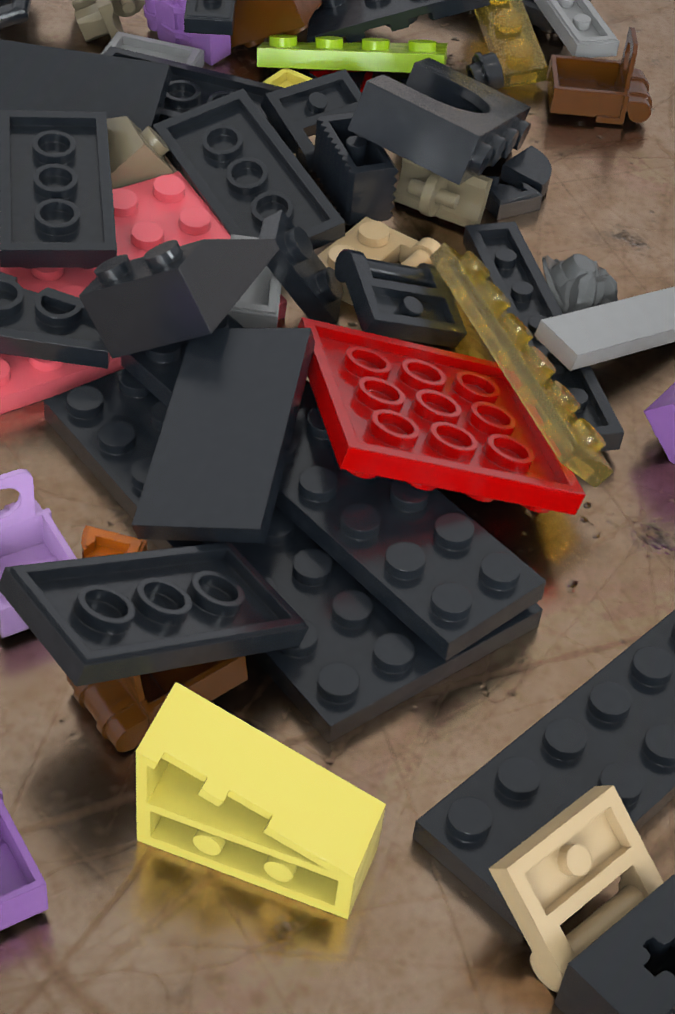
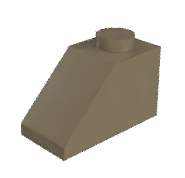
M127 116L107 119L112 190L161 175L174 173L164 157L169 151L168 146L150 126H147L142 131Z

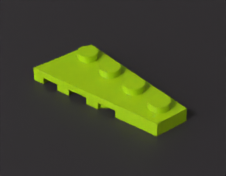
M270 35L269 42H263L257 47V67L411 73L415 62L428 57L446 65L448 43H436L433 40L421 39L409 40L408 43H390V40L385 38H363L362 43H343L342 37L335 36L315 37V42H297V36Z

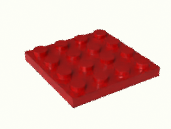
M301 318L298 328H311L315 340L307 376L340 469L347 470L349 473L365 479L379 476L404 481L415 488L426 491L440 488L465 493L470 498L481 502H491L495 499L520 504L537 513L555 511L576 515L586 494L515 366L313 319Z

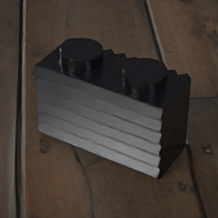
M354 112L320 116L317 119L313 172L316 173L317 178H320L319 183L323 184L326 194L330 195L329 200L333 201V206L337 207L336 211L340 213L345 224L349 226L356 225L365 217L375 221H386L393 216L391 210L395 206L392 201L396 198L393 192L397 190L394 184L398 181L395 175L399 172L383 147L348 130Z

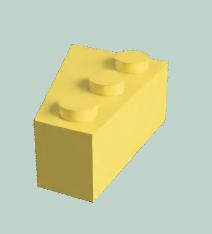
M175 682L136 749L137 841L342 918H349L379 846L386 804Z

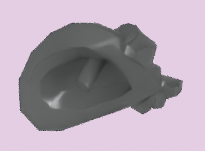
M578 253L562 261L558 259L553 260L548 255L542 257L544 278L563 314L618 301L617 282L608 274L606 269L598 266L597 261H593L587 256Z

